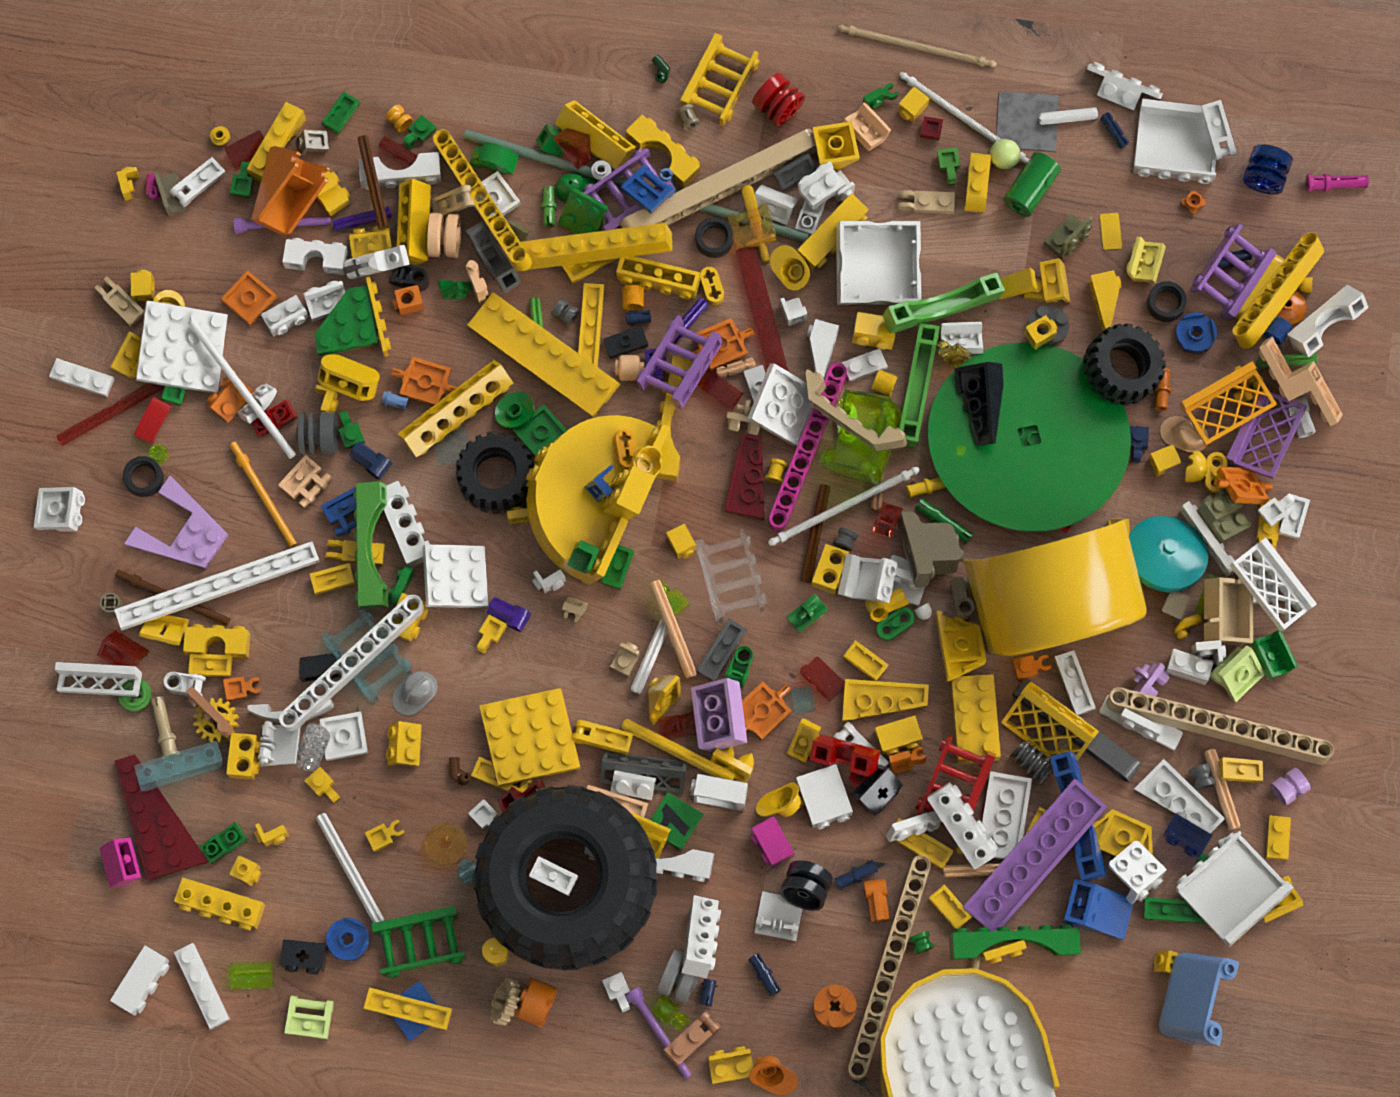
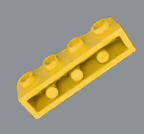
M575 100L564 105L555 122L562 132L569 134L578 144L590 150L594 156L609 163L611 169L616 170L629 161L636 148Z
M410 179L399 184L397 246L405 245L409 264L415 266L428 261L427 238L431 185Z
M852 193L797 250L811 270L816 266L820 268L827 261L825 257L829 252L832 254L836 252V224L839 221H865L868 218L865 214L869 209Z
M634 256L620 258L616 271L617 280L624 285L635 284L642 286L645 290H651L652 288L659 290L662 294L670 295L672 293L687 300L690 298L696 299L700 284V272Z
M183 877L174 900L179 905L178 909L190 912L193 909L199 911L198 915L209 919L211 915L219 917V922L228 925L231 922L239 924V928L251 931V928L258 929L265 908V904L261 901Z

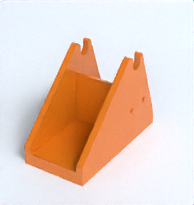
M273 146L269 150L251 220L282 236H286L292 233L328 182V178L324 177V175L330 171V168L297 158L301 155L297 151Z

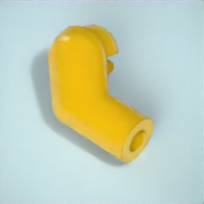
M1195 614L1182 619L1174 630L1177 638L1182 640L1188 637L1186 630L1189 627L1200 624L1202 622L1201 616Z

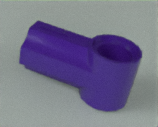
M496 597L491 600L487 609V614L505 622L508 627L518 632H522L531 616V613L523 607L513 606Z

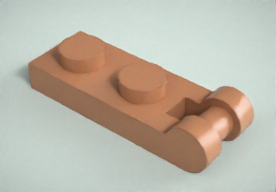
M191 686L186 691L189 695L187 700L195 708L201 707L204 710L202 715L210 723L214 720L217 723V729L223 736H230L233 728L229 722Z
M707 1011L663 1050L664 1054L676 1067L683 1063L721 1028L718 1022L715 1023L710 1018L711 1015ZM703 1023L709 1028L706 1032L700 1028Z

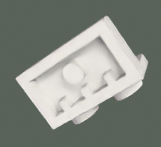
M831 162L820 165L815 172L804 176L798 183L799 193L812 209H815L836 195L837 191L846 186L845 182L834 171Z
M297 295L261 314L273 337L283 335L288 331V328L294 325L303 324L309 317Z
M1221 640L1196 642L1191 647V654L1202 658H1209L1210 655H1213L1214 666H1218L1223 662V658H1226L1225 645L1221 644Z

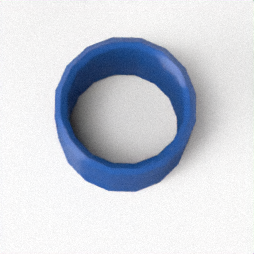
M1276 316L1265 330L1264 336L1267 339L1273 337L1276 344L1280 345L1292 330V326L1284 318Z

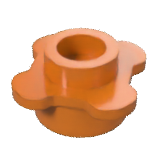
M1191 191L1186 198L1181 200V204L1186 206L1191 214H1195L1200 207L1205 206L1206 201L1202 199V196L1197 191Z

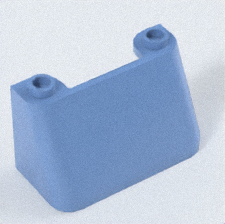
M1179 953L1174 959L1159 1020L1160 1032L1167 1037L1190 1045L1220 1046L1222 1028L1219 1023L1210 1020L1219 980L1233 979L1237 974L1239 962L1229 958Z

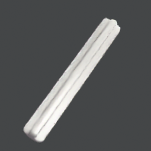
M662 617L631 686V691L636 694H641L668 633Z

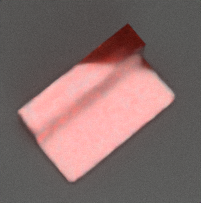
M115 630L102 640L97 656L111 665L136 666L138 668L139 662L148 655L149 650L118 630Z
M818 656L800 669V675L829 702L844 689L845 682Z

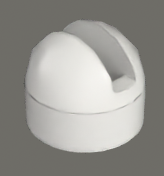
M929 603L914 610L919 619L927 620L931 617L932 609Z

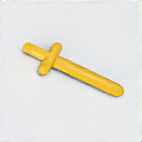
M745 185L742 188V195L754 240L748 241L746 247L748 249L759 247L762 261L768 263L770 257L766 244L775 242L776 235H765L753 187Z

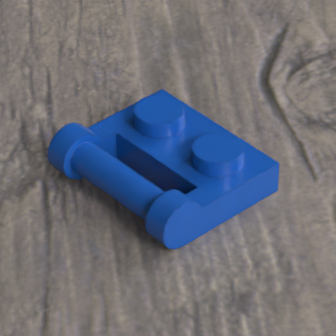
M645 164L621 186V191L650 214L667 198H670L676 190L672 185H667L652 173ZM646 177L649 181H651L654 185L661 189L662 192L659 193L647 182H645L642 178Z

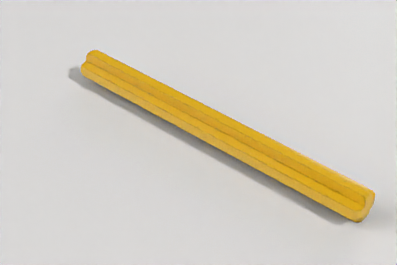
M628 718L623 721L622 730L633 733L634 736L717 778L734 780V772Z

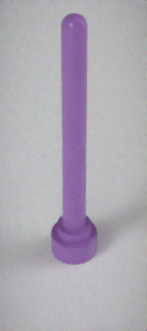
M234 218L235 234H243L247 229L266 228L254 221ZM302 218L297 226L329 225L331 218Z
M637 987L625 995L629 1003L638 1007L663 1047L666 1048L671 1042L643 1001L644 993L640 987ZM684 1062L677 1067L684 1078L691 1076V1072Z

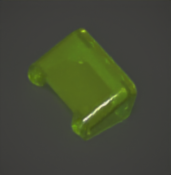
M845 389L839 401L840 408L847 413L846 416L851 419L853 417L858 419L863 424L862 427L866 430L872 429L879 437L888 426H891L893 429L899 428L902 413L889 396ZM841 427L834 449H826L821 454L820 465L824 469L867 483L879 484L891 449L875 451Z

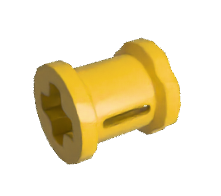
M771 458L769 460L771 465L768 474L765 475V480L774 484H782V474L784 468L787 467V463L780 459Z

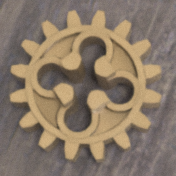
M505 978L504 982L501 981L500 987H497V991L493 996L494 1000L491 1003L493 1008L490 1011L493 1023L505 1026L507 1022H510V1017L514 1016L517 1009L516 1004L520 1000L518 995L521 992L518 981Z

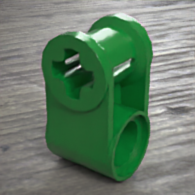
M740 646L736 649L724 677L738 681L741 688H744L749 670L753 663V651L751 648ZM746 652L750 655V658L747 661H741L738 658L739 654Z

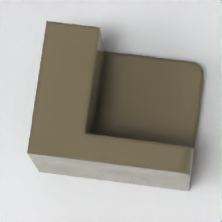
M1169 592L1162 613L1176 618L1175 623L1179 624L1190 597L1179 592Z

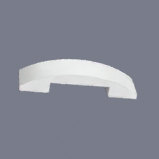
M332 700L326 702L308 720L315 719L334 708ZM269 704L247 705L250 714L266 721L280 723L279 716L282 711L271 712ZM293 716L285 719V723H294L295 721Z

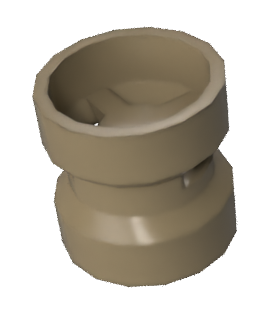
M111 592L105 593L99 602L101 609L109 617H117L114 609L124 606L118 595Z

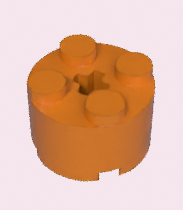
M530 977L526 988H524L521 994V1002L516 1009L514 1017L543 1028L558 988Z
M837 984L821 989L816 995L813 1004V1013L818 1024L828 1030L846 1028L853 1021L856 1013L855 997L850 990ZM830 1004H833V1005L838 1004V1005H839V1008H838V1009H839V1012H837L836 1010H834L833 1012H831V1011H830V1009H831V1005H830Z

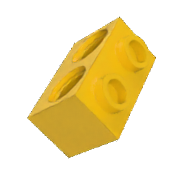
M825 544L811 587L835 595L836 590L840 587L846 554H849V552ZM832 557H839L841 563L833 564L830 559ZM830 575L834 578V582L826 583L823 578Z
M231 734L226 773L229 778L254 780L255 774L259 773L257 754H260L259 744L262 742L259 741L257 735ZM245 742H250V749L247 751H242V744ZM241 763H249L246 771H239Z

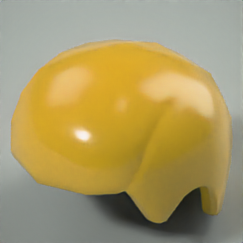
M654 446L642 447L633 454L631 466L657 476L663 467L661 463L663 455Z
M1192 451L1188 457L1191 459V463L1186 467L1185 482L1201 481L1207 474L1208 466L1205 456L1199 451Z

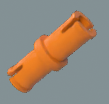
M1165 368L1163 369L1165 372L1164 377L1155 389V410L1157 411L1168 410V396L1171 393V387H1169L1171 370Z

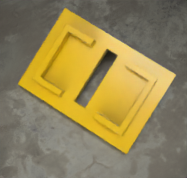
M165 615L145 622L139 632V636L150 640L166 642L171 645H180L185 636V627L189 626V620ZM164 627H167V629H166V631L164 632V634L161 635V633H162Z

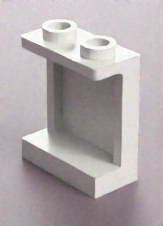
M846 554L838 594L850 599L889 603L898 562L887 558L873 559Z
M836 764L796 777V783L803 797L812 828L817 827L820 830L830 826V822L837 820L838 823L850 819L849 816L852 815L853 810Z

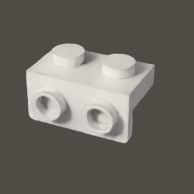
M331 281L326 286L320 288L313 287L303 293L312 321L325 318L330 314L345 293L342 281Z
M982 322L942 323V355L983 354Z

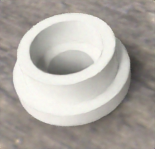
M597 161L591 168L592 176L599 181L612 171L610 164L606 161ZM603 167L605 171L600 173L598 169Z

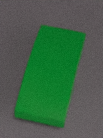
M234 822L221 833L212 836L199 848L210 864H213L242 845L249 838L239 823Z

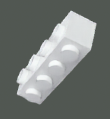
M949 782L930 794L927 800L975 870L996 857V849L998 847L992 838L988 839L984 834L986 829L980 820L976 822L972 816L974 811L968 803L964 804L960 798L962 793L956 785L952 786Z
M693 896L689 908L681 973L707 978L709 970L713 971L716 958H713L712 955H715L717 949V942L714 941V938H717L719 926L716 925V922H719L721 910H718V900Z

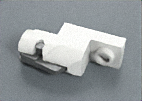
M405 245L362 255L344 262L346 275L349 279H356L409 265Z

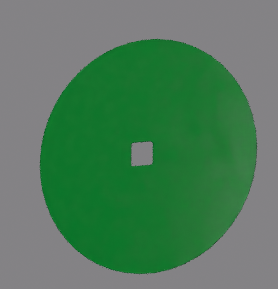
M1022 342L984 350L983 354H976L958 366L963 367L983 362L1001 363L1004 381L996 444L976 445L969 426L970 419L968 413L964 412L962 406L964 405L961 395H958L956 389L955 370L942 384L933 402L928 423V444L931 458L941 481L960 504L976 516L992 524L1008 529L1029 532L1055 530L1072 525L1090 516L1103 506L1115 492L1125 474L1131 448L1130 426L1127 413L1121 402L1117 405L1111 404V400L1107 399L1104 401L1100 398L1101 395L1098 392L1095 394L1092 391L1094 387L1091 384L1088 385L1086 381L1088 375L1083 372V367L1086 364L1083 363L1081 357L1051 345H1042L1034 350L1030 342ZM1036 425L1041 443L1023 447L1017 430Z

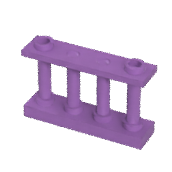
M647 148L644 150L639 149L632 155L633 158L596 184L593 185L591 183L583 189V193L603 203L597 192L607 186L622 207L623 213L618 217L613 216L609 210L607 211L605 230L621 229L620 222L625 217L643 209L638 203L634 206L629 204L613 181L622 175L628 180L633 175L630 169L639 163L641 166L647 165L650 171L659 177L646 159L650 156ZM670 180L668 182H665L667 185H672L674 187ZM657 186L655 187V189H656L659 193L662 192V190L659 189Z
M1241 224L1229 226L1223 234L1225 236L1201 274H1198L1191 283L1193 286L1189 290L1191 293H1195L1202 289L1223 305L1222 308L1224 310L1221 316L1226 320L1235 318L1277 254L1272 248L1259 251L1238 233L1243 227ZM1233 241L1255 257L1253 266H1247L1228 251ZM1222 257L1244 273L1245 278L1242 283H1238L1217 267ZM1212 273L1233 289L1234 295L1231 299H1227L1207 283Z
M678 315L674 321L670 322L668 332L645 369L639 372L637 383L640 390L644 392L647 385L650 384L671 394L675 407L683 409L723 344L720 334L713 331L710 337L705 338L684 328L682 317ZM678 335H682L703 345L700 353L694 354L673 343ZM668 351L692 361V366L689 370L685 371L663 361ZM658 367L682 378L679 387H673L654 378L653 376Z

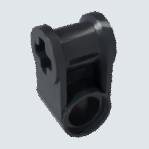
M410 265L395 268L392 278H389V283L393 286L406 288L418 285L420 291L426 290L430 284L427 273L423 268ZM417 277H424L421 282H415Z

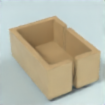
M1219 577L1204 580V619H1207V623H1204V642L1221 640V644L1232 645L1253 643V595L1240 579Z

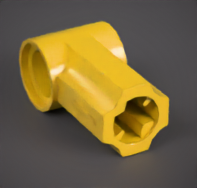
M902 587L892 591L889 603L865 601L870 618L875 622L883 621L888 616V613L909 604Z

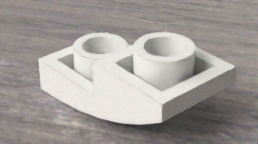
M805 200L795 229L813 234L818 227L826 201L812 209Z
M266 383L257 387L251 395L263 411H265L274 399L277 390ZM248 403L237 412L239 417L249 424L258 418Z

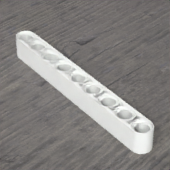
M417 595L407 596L285 708L279 716V722L282 727L289 732L296 731L421 616L424 607L420 597ZM412 602L419 604L416 610H410L408 606ZM398 616L403 617L404 619L401 624L393 623L394 618ZM380 631H387L388 635L386 638L380 639L377 637ZM365 645L373 646L369 653L362 652V649ZM350 659L357 660V664L354 667L347 666V662ZM335 673H340L342 677L339 681L334 682L331 680ZM321 687L326 688L324 695H316L317 689ZM304 702L311 703L310 708L307 710H301L300 706ZM287 717H295V721L293 724H285V719Z

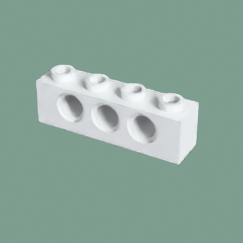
M399 481L387 485V506L384 508V512L407 566L414 567L424 562L423 546L425 544L430 545L428 540H423L422 534L425 532L421 522L416 523L414 516L417 513L413 503L409 505L406 500L410 496L405 485L401 487ZM396 502L403 503L400 509L392 508ZM409 520L411 523L408 527L403 528L400 526L402 521ZM416 538L419 541L415 546L408 545L410 539Z

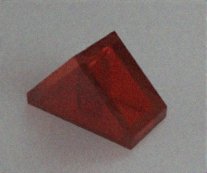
M566 128L553 137L577 170L591 160L589 134Z
M883 502L876 517L873 532L893 538L903 508Z

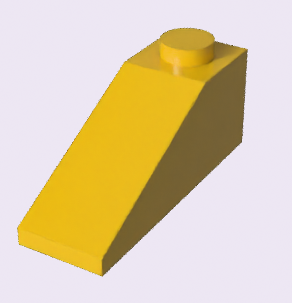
M1114 270L1091 275L1089 279V286L1102 332L1106 328L1111 327L1119 288H1121L1120 277L1116 276Z

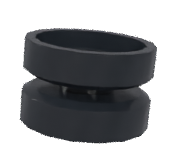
M804 860L793 861L787 870L780 894L782 898L795 907L803 910L818 911L824 907L827 893L830 891L833 882L832 874L813 862Z

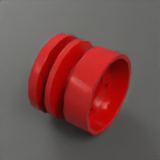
M778 72L758 89L752 104L762 113L769 111L767 118L773 120V123L779 127L797 113L805 100V95L800 91L798 92L797 87H790V81L782 73Z

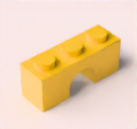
M192 624L191 627H185L183 652L186 656H190V654H207L208 648L213 642L222 641L225 643L226 655H232L233 658L249 659L251 634L242 626H233V629H225L221 625L204 628L203 625Z

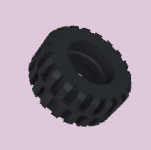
M1126 323L1123 326L1122 324H1115L1113 327L1106 328L1087 347L1083 358V363L1086 364L1083 367V372L1088 375L1086 378L1088 385L1091 384L1094 387L1092 391L1095 394L1098 392L1101 395L1100 398L1104 401L1107 399L1111 400V404L1117 405L1121 402L1122 406H1127L1130 403L1136 404L1159 386L1160 380L1164 377L1165 372L1163 369L1166 367V361L1162 360L1165 355L1163 350H1160L1158 347L1160 343L1157 340L1154 341L1151 337L1152 334L1149 331L1145 333L1140 326L1133 328L1132 324ZM1111 350H1121L1133 357L1138 366V379H1127L1116 373L1110 362Z
M493 431L486 432L487 436L482 437L481 434L476 436V441H469L466 444V449H462L459 453L460 459L456 462V478L463 497L466 501L469 500L474 508L479 507L482 512L486 513L488 510H491L493 514H499V510H504L506 513L511 511L510 508L513 506H521L522 500L526 501L528 487L526 486L528 480H526V476L530 468L533 469L534 462L529 449H526L525 444L521 440L517 441L515 436L511 434L509 437L505 436V432H498V435H493ZM492 457L506 458L513 463L515 476L509 484L502 488L491 489L484 487L479 483L476 475L477 469L482 462Z

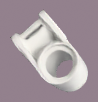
M170 672L164 677V685L171 694L189 697L186 691L191 686L201 694L202 684L206 677L197 674ZM172 679L179 680V684L176 687L169 686V682Z

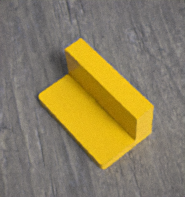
M1059 258L1039 262L1045 301L1049 303L1063 299L1065 303H1070L1064 263Z

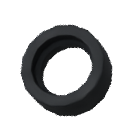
M712 217L705 219L698 225L695 233V242L701 254L710 258H718L730 251L733 245V231L727 221ZM712 227L722 229L726 234L724 245L718 248L706 246L702 239L705 230Z
M1171 281L1160 282L1150 290L1147 299V309L1156 320L1172 322L1178 319L1184 312L1187 303L1186 293L1177 283ZM1162 291H1169L1175 294L1179 301L1176 310L1173 312H1163L1155 305L1157 294Z
M138 456L126 464L123 470V481L128 490L134 495L149 497L161 489L164 482V474L159 464L153 458ZM142 465L150 466L155 472L154 482L145 488L136 487L131 480L132 472Z

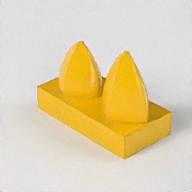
M732 747L722 750L716 748L711 758V761L734 772V779L739 782L747 783L750 779L754 766L752 753L745 754L736 759L734 758Z

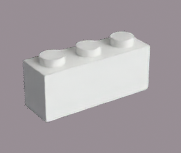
M144 946L110 1001L134 1016L137 1013H141L146 1006V998L149 994L152 995L158 986L156 982L160 976H164L167 973L170 961L149 947Z

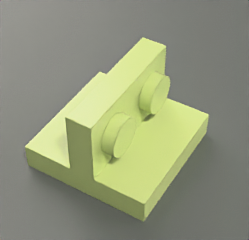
M1246 646L1243 649L1237 647L1210 673V678L1224 687L1229 697L1237 702L1265 673L1253 649Z

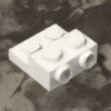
M75 487L39 488L33 528L37 530L55 529L60 532L77 531L78 526L82 524L80 508L85 503L83 491Z

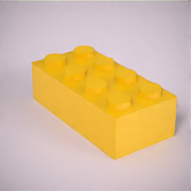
M994 674L960 676L951 680L955 746L979 756H987L988 751L996 754L994 762H999L1001 754ZM956 755L957 764L974 763Z

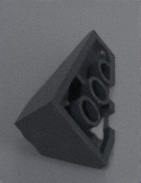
M983 362L955 368L956 389L958 395H961L964 405L962 406L964 412L968 413L970 419L969 426L976 445L996 444L1004 386L1002 364Z

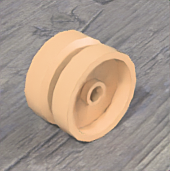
M430 213L427 238L428 256L440 257L444 245V253L447 258H458L461 244L460 214H448L444 226L442 213Z

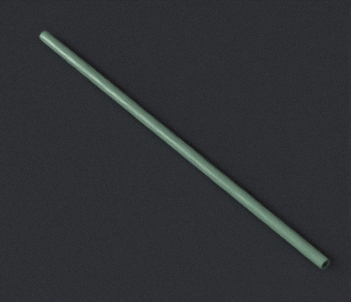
M466 129L464 133V139L482 145L484 142L498 144L508 148L518 156L595 179L592 176V167ZM620 176L613 182L616 186L621 187L627 179ZM713 204L698 210L751 227L749 217L746 214ZM762 220L764 231L803 243L809 237L808 233Z

